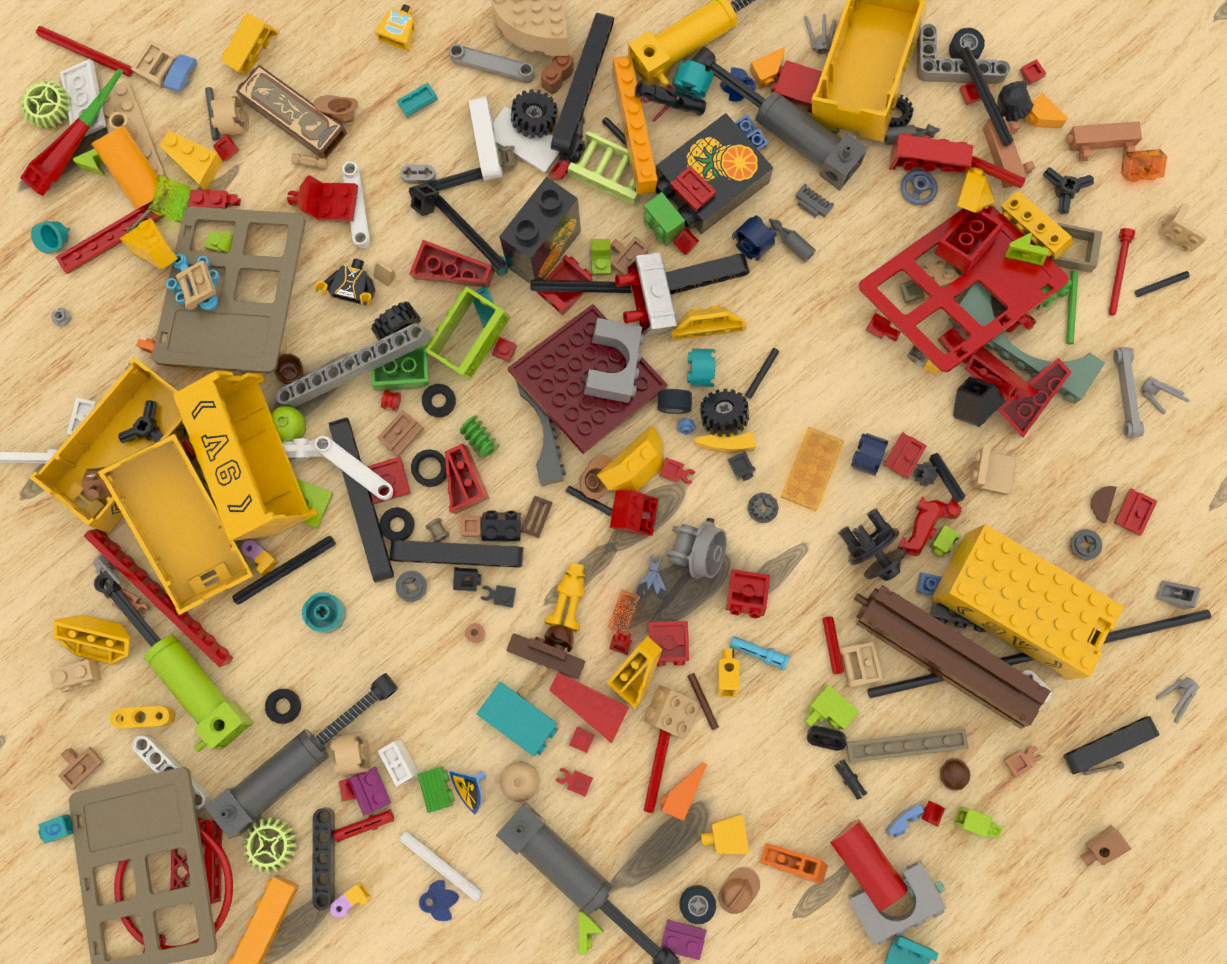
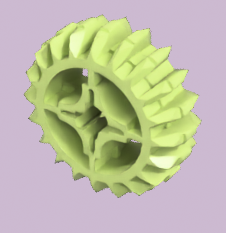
M42 80L40 84L36 81L35 86L29 85L30 89L24 90L26 95L21 96L23 101L19 103L22 107L20 110L24 118L33 126H37L40 129L45 127L49 130L50 126L56 128L57 123L62 124L61 120L63 118L68 119L66 114L70 111L67 105L71 106L70 96L66 94L67 91L59 83H54L51 80L49 82ZM55 95H57L58 98L57 103H55ZM35 106H37V108H36L37 114H35V112H34V107H35Z
M270 817L267 822L265 819H260V824L257 822L253 823L254 829H247L250 836L246 835L243 837L248 843L242 844V848H247V851L243 852L242 855H249L250 858L246 862H254L251 867L252 869L259 865L258 872H263L265 869L266 873L269 874L272 868L274 872H278L280 867H287L286 862L290 863L292 861L289 855L296 854V851L291 849L297 846V843H292V839H295L296 835L290 836L289 833L293 831L292 827L287 830L285 829L288 825L287 822L282 823L280 826L281 819L278 818L274 822L273 817ZM264 829H274L280 834L271 837L268 833H265ZM259 835L260 847L256 850L255 843ZM284 840V850L282 855H280L279 844ZM275 841L270 849L264 850L269 844L268 842ZM266 853L269 854L271 858L274 857L276 861L268 862L263 860L260 856Z

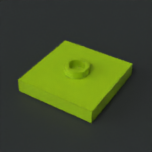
M297 479L308 510L315 508L318 514L302 523L318 529L333 493Z

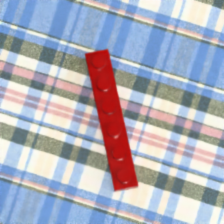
M152 200L56 256L63 271L69 274L120 244L122 241L119 238L127 234L126 228L131 227L148 210L150 204H154L156 209L151 211L142 221L152 218L154 222H157L164 218L155 202Z

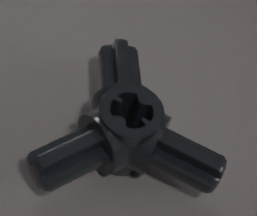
M1051 167L1047 168L1043 173V176L1056 186L1054 189L1056 190L1057 197L1060 198L1058 212L1060 214L1069 213L1071 199L1074 198L1076 193H1079L1080 189L1094 184V178L1091 175L1080 178L1066 175L1062 177Z
M146 401L143 417H139L135 421L133 428L118 434L121 443H126L136 438L140 440L145 438L155 443L160 441L164 435L159 431L160 428L156 425L157 420L154 419L157 402Z

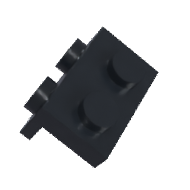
M489 510L484 512L481 518L482 541H521V513L513 510L506 512Z

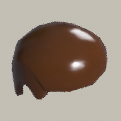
M291 353L282 354L279 356L277 369L274 372L280 382L288 385L302 377L303 365L298 356Z
M561 625L552 626L545 632L544 639L548 645L558 644L567 648L568 652L572 650L574 636L568 627Z
M958 758L946 760L940 768L941 782L952 791L962 790L970 781L969 767Z

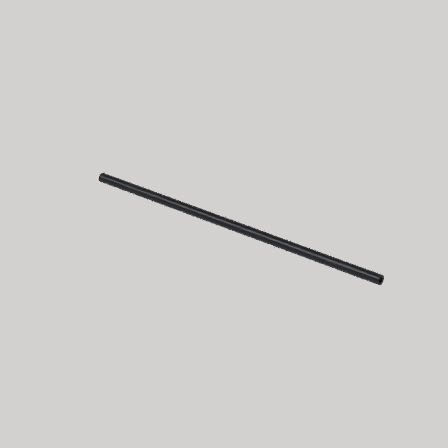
M1207 609L1109 632L1103 644L1211 619V613ZM1025 653L1000 658L1009 665L1035 660ZM929 674L869 688L867 692L869 698H875L943 682L944 680L935 674Z

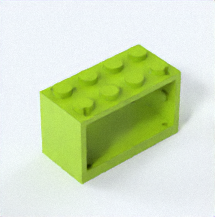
M466 286L458 294V300L455 305L448 309L444 322H440L437 326V333L426 344L427 348L425 351L471 380L511 316ZM474 299H477L495 312L458 368L450 363L449 359L446 357L442 358L439 354Z

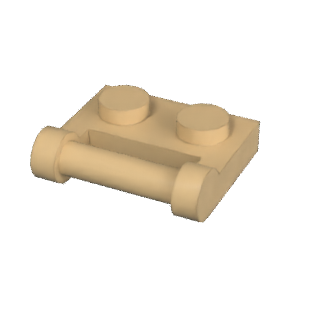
M150 40L131 70L157 87H161L163 84L162 80L178 58V55ZM164 56L168 57L156 76L152 75Z
M203 260L176 275L177 282L180 283L185 297L184 304L186 309H194L200 302L217 294L207 263ZM189 279H190V282H191V285H192V288H193V291H194V294H195L194 296H192L191 290H190V287H189V284H188V280H189Z
M874 641L840 648V654H842L848 678L847 687L883 680ZM851 652L856 654L861 679L856 680L850 657Z

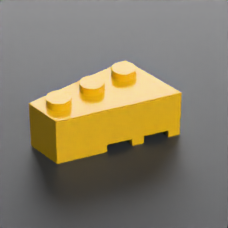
M169 130L160 144L166 155L196 182L202 190H208L223 163L217 152Z
M647 636L606 682L634 709L645 699L662 649Z

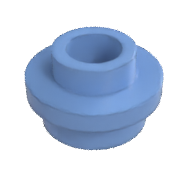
M683 418L678 421L676 429L681 434L687 435L695 431L696 426L692 419Z

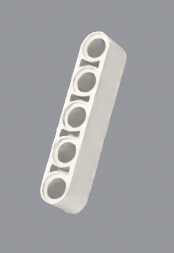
M484 96L469 100V107L483 179L488 181L501 178L503 173L488 98Z
M141 735L133 740V750L155 773L167 771L170 767L174 769L182 767L154 737ZM144 739L148 744L145 750L141 747ZM157 753L161 755V761L159 763H156L155 761V755ZM191 776L194 798L196 799L197 795L202 797L201 805H198L195 800L196 810L205 808L210 803L211 797Z

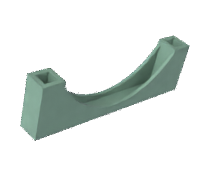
M974 283L959 305L981 326H986L995 319L991 306L990 292L981 283ZM951 317L948 319L955 328L962 329ZM1003 333L984 345L987 349H993L999 353V356L1004 360L1013 362L1019 370L1031 374V377H1034L1051 362L1032 357L1020 351ZM1090 352L1079 359L1062 361L1072 373L1058 390V393L1063 395V398L1068 402L1076 404L1080 401L1105 365L1104 361Z

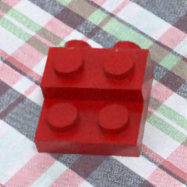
M732 569L725 610L730 611L732 615L746 613L755 619L764 616L767 608L770 575Z
M688 621L649 622V638L662 649L657 666H666V662H673V666L685 665V661H689Z

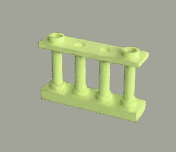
M587 131L586 142L589 145L579 163H570L568 176L634 206L638 197L635 191L634 178H632L629 186L626 187L618 183L630 161L628 149L602 138L596 132L591 133ZM597 146L605 150V153L596 170L591 172L585 166ZM614 154L621 157L622 160L612 179L604 178L602 173L611 155Z

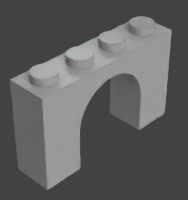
M597 318L592 343L618 349L626 359V368L618 373H606L589 369L585 382V395L629 403L631 397H635L637 386L634 385V379L637 380L639 368H636L637 362H640L642 351H639V345H642L644 340V334H641V326Z
M922 860L903 868V873L916 896L913 908L903 916L894 917L878 911L863 889L849 895V901L873 945L876 943L879 945L889 941L890 936L894 934L897 936L902 935L908 931V927L912 925L915 927L920 926L926 922V918L930 916L935 918L944 913V909H946L945 902Z

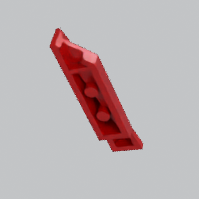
M984 347L962 362L967 364L965 370L977 379L995 384L1001 395L1008 401L1031 397L1038 393L1035 388ZM960 349L956 355L959 358L966 352Z

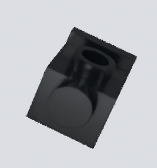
M575 137L570 153L559 152V160H565L569 164L578 161L582 152L585 151V141Z
M429 184L413 187L410 207L422 216L433 213L436 196H439V192Z
M454 567L453 590L477 591V586H481V574H478V569ZM464 576H470L471 579L469 581L464 580Z

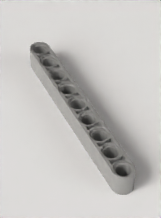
M412 324L280 388L276 393V400L285 406L297 407L426 345L431 340V332L420 324Z

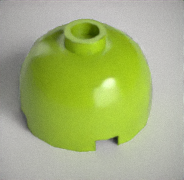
M281 406L271 412L282 442L293 441V439L303 437L306 431V419L300 411L294 407Z

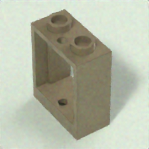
M1057 223L1072 238L1088 241L1085 262L1060 256L1056 260L1052 256L1049 258L1059 267L1091 273L1098 264L1103 232Z

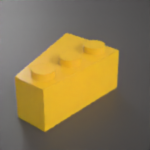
M247 12L242 17L239 28L232 35L228 48L224 50L221 61L237 72L247 75L260 57L257 55L263 48L267 49L269 47L268 41L273 35L277 36L280 31Z
M152 218L142 221L138 227L119 238L133 255H138L142 260H148L150 264L160 269L165 268L178 259L165 235Z

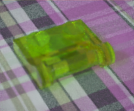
M158 175V185L149 211L180 223L183 219L191 187L174 181L165 175ZM167 185L169 186V191L163 209L160 207L165 186Z

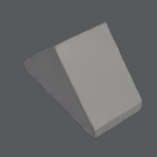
M1162 580L1156 599L1186 610L1195 608L1201 589Z

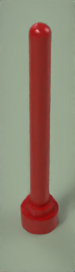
M1122 228L1119 232V239L1122 243L1109 307V315L1114 316L1117 312L1129 243L1135 237V230L1130 228Z

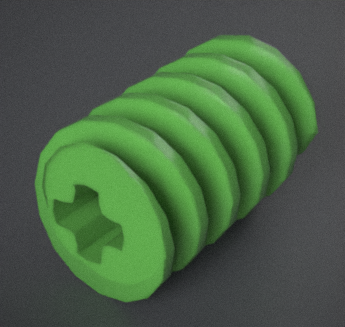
M474 415L462 425L460 433L465 435V440H470L469 445L474 446L473 450L475 452H479L478 457L484 458L494 453L500 444L493 445L496 439L489 440L491 432L484 434L487 427L480 428L482 421L475 422L478 416Z

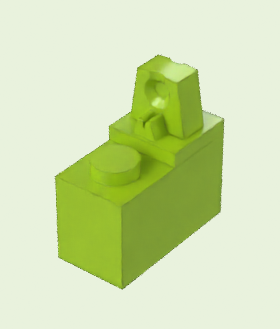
M826 685L810 703L807 710L810 714L804 722L811 727L817 720L822 722L824 719L829 718L828 723L836 730L838 728L845 729L859 710L830 685Z
M961 806L953 824L978 836H989L999 839L1003 828L992 822V817Z

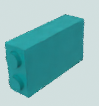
M502 682L498 683L476 713L532 756H536V754L541 755L547 746L544 743L548 737L552 739L559 730L556 728L557 722Z

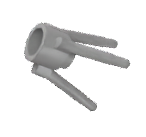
M823 14L822 35H819L815 41L808 16H805L804 19L812 42V49H816L818 54L829 53L836 20H832L828 38L826 35V14Z
M1151 376L1141 387L1145 391L1143 395L1162 414H1165L1166 411L1152 396V394L1157 395L1160 390L1185 402L1190 401L1183 396L1185 394L1183 391L1162 383Z
M99 555L93 561V565L96 568L95 572L98 575L103 573L109 574L120 585L121 581L112 572L114 569L113 564L103 555ZM106 581L104 586L108 588L109 583Z
M1186 677L1184 681L1179 679L1174 685L1156 696L1157 699H1160L1176 688H1179L1178 693L1182 698L1172 710V714H1176L1181 706L1182 708L1175 719V723L1180 721L1189 703L1196 695V691L1200 688L1197 682L1189 677Z

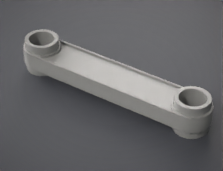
M453 44L449 50L450 59L455 64L491 72L525 83L531 82L535 76L534 68L530 63L472 49L460 44ZM525 71L530 72L529 74H523Z
M1119 347L1113 351V360L1118 365L1125 415L1123 432L1125 437L1138 438L1144 435V425L1139 419L1131 363L1134 359V353L1132 348Z

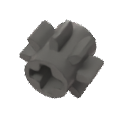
M930 462L917 464V468L913 471L914 481H920V486L934 484V480L938 477L936 467H931Z

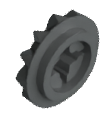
M762 492L755 494L750 499L748 513L756 522L768 523L777 516L779 506L777 499L771 494ZM763 500L765 506L771 507L765 510L764 515L761 509L755 508L761 506Z
M1080 530L1070 539V548H1072L1074 555L1080 559H1094L1102 550V540L1092 530ZM1084 540L1086 543H1093V545L1087 547V550L1085 547H1079V545L1084 543Z
M407 571L397 579L396 592L401 599L414 602L420 600L426 594L427 583L420 573ZM415 580L414 585L419 590H411L409 592V588L404 583L411 584Z

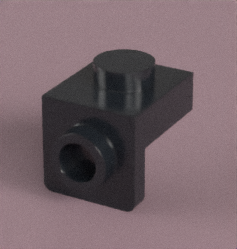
M745 451L727 460L737 481L741 479L746 481L754 477L753 473H755L756 468L752 466Z

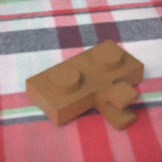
M636 236L626 247L615 239L611 243L612 246L610 248L619 253V255L611 263V266L621 275L628 274L626 264L635 256L646 254L649 251V247Z
M91 747L87 748L79 757H77L76 752L72 748L66 749L61 756L70 765L58 777L70 790H74L104 761Z

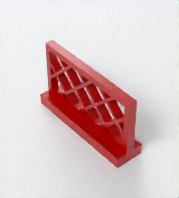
M214 819L204 820L205 830L222 847V829ZM201 838V844L205 848L203 856L210 902L213 904L221 901V863L211 846ZM178 848L171 849L170 891L176 890L180 886L183 888L188 887L184 882L190 876L188 865L185 863L187 855L185 854L181 858L178 855ZM181 865L187 871V874L182 879L177 875V869Z

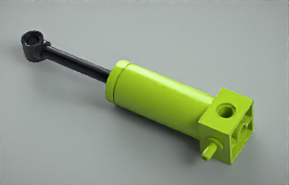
M103 573L95 578V589L103 593L107 599L111 598L151 646V649L145 654L144 660L198 724L194 729L201 736L202 740L194 746L197 752H200L207 745L211 750L224 749L253 724V721L237 702H231L225 697L175 635H170L162 640L158 637L121 592L122 587L109 574ZM109 579L110 585L105 589L104 584Z

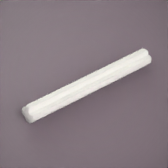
M409 832L402 834L399 840L474 901L480 898L482 895L481 890Z

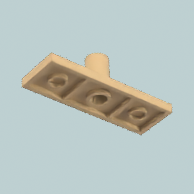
M125 80L115 84L102 106L108 132L110 133L125 125L160 179L167 177L130 82Z

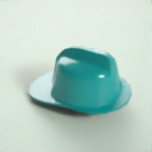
M45 221L32 228L31 238L37 249L44 253H50L61 249L68 242V232L71 229L65 228L59 221Z

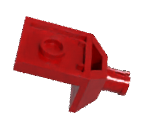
M308 175L300 185L299 191L291 190L288 192L287 195L294 197H287L289 205H298L302 212L318 221H353L358 185L355 183H322L313 176Z

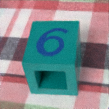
M69 814L61 815L38 824L40 828L39 836L44 841V844L73 834L72 821Z

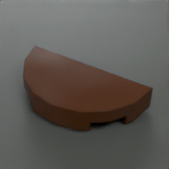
M1116 486L1102 487L1091 498L1090 507L1096 519L1102 523H1107Z

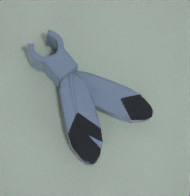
M651 555L649 558L651 563L650 571L639 584L637 595L642 596L646 594L653 583L657 595L664 599L666 597V588L660 574L657 572L661 557L658 556L659 561L654 563L651 560L653 557Z

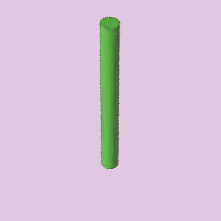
M1071 271L1070 274L1072 284L1069 289L1066 344H1074L1078 271Z

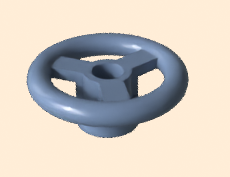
M924 170L909 172L901 182L902 195L912 204H927L937 194L938 186L935 178ZM908 180L913 184L914 194L912 197L906 189ZM932 189L931 194L927 198L918 199L920 193Z

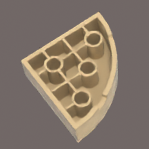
M492 0L495 23L510 42L534 53L537 50L550 56H569L564 0Z

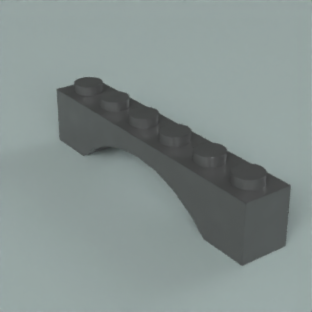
M517 382L520 396L535 409L543 426V447L536 463L540 484L545 486L562 482L563 476L566 473L564 464H559L558 458L562 456L560 447L555 446L554 443L557 435L555 428L550 426V421L552 420Z

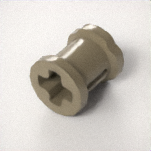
M514 146L498 148L502 157L501 167L517 165L513 152Z
M440 518L434 519L425 526L433 535L434 542H440L450 535L442 526Z

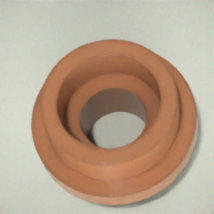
M473 623L466 628L465 636L468 641L478 643L484 638L485 631L480 624ZM474 629L478 630V635L476 637H473L471 635V632Z

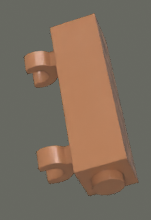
M1004 116L1003 119L1011 135L1018 133L1017 129L1021 128L1019 121L1007 124ZM991 119L987 120L983 127V132L995 165L1026 178V174L1032 173V169H1035L1033 161L1022 165L1014 141L1008 146H1003ZM1001 180L1003 188L1013 186Z
M1140 121L1073 126L1066 136V142L1070 147V151H1079L1080 161H1088V157H1091L1092 149L1123 147L1124 158H1131L1132 154L1136 153L1135 146L1142 139Z

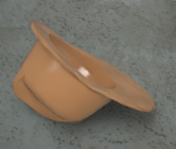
M324 95L316 98L314 107L320 112L329 114L339 123L354 121V110L358 107V102L350 97Z
M605 455L594 457L580 475L579 485L586 497L599 499L605 494L607 488L596 475L612 461L610 457Z
M742 867L736 869L721 887L718 897L720 906L725 911L731 914H738L748 908L760 889V880L756 872L750 868Z

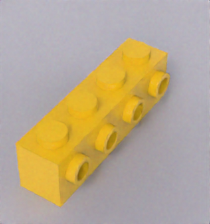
M1019 190L1001 205L1002 215L1008 221H1012L1021 233H1032L1031 242L1034 245L1038 244L1043 248L1049 249L1048 257L1052 256L1056 260L1073 245L1072 236Z

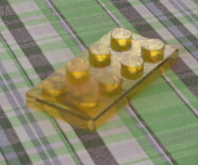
M808 427L780 498L816 512L844 440Z

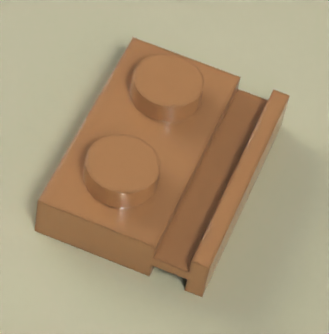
M402 410L377 438L399 457L424 428Z

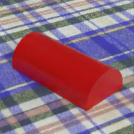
M860 819L850 822L830 842L878 911L891 906L908 891V886Z

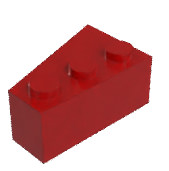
M460 444L445 451L446 476H448L447 489L450 501L449 512L457 514L489 499L468 446Z

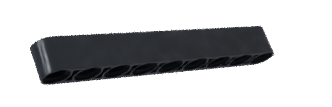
M597 12L595 14L552 138L551 150L569 154L613 28V16Z
M348 417L329 422L333 441L361 462ZM342 471L372 578L375 583L393 578L394 572L383 534L380 530L371 493Z

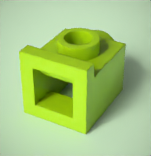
M944 525L940 528L929 547L933 549L932 552L943 557L945 553L952 551L956 544L953 541H957L962 535Z

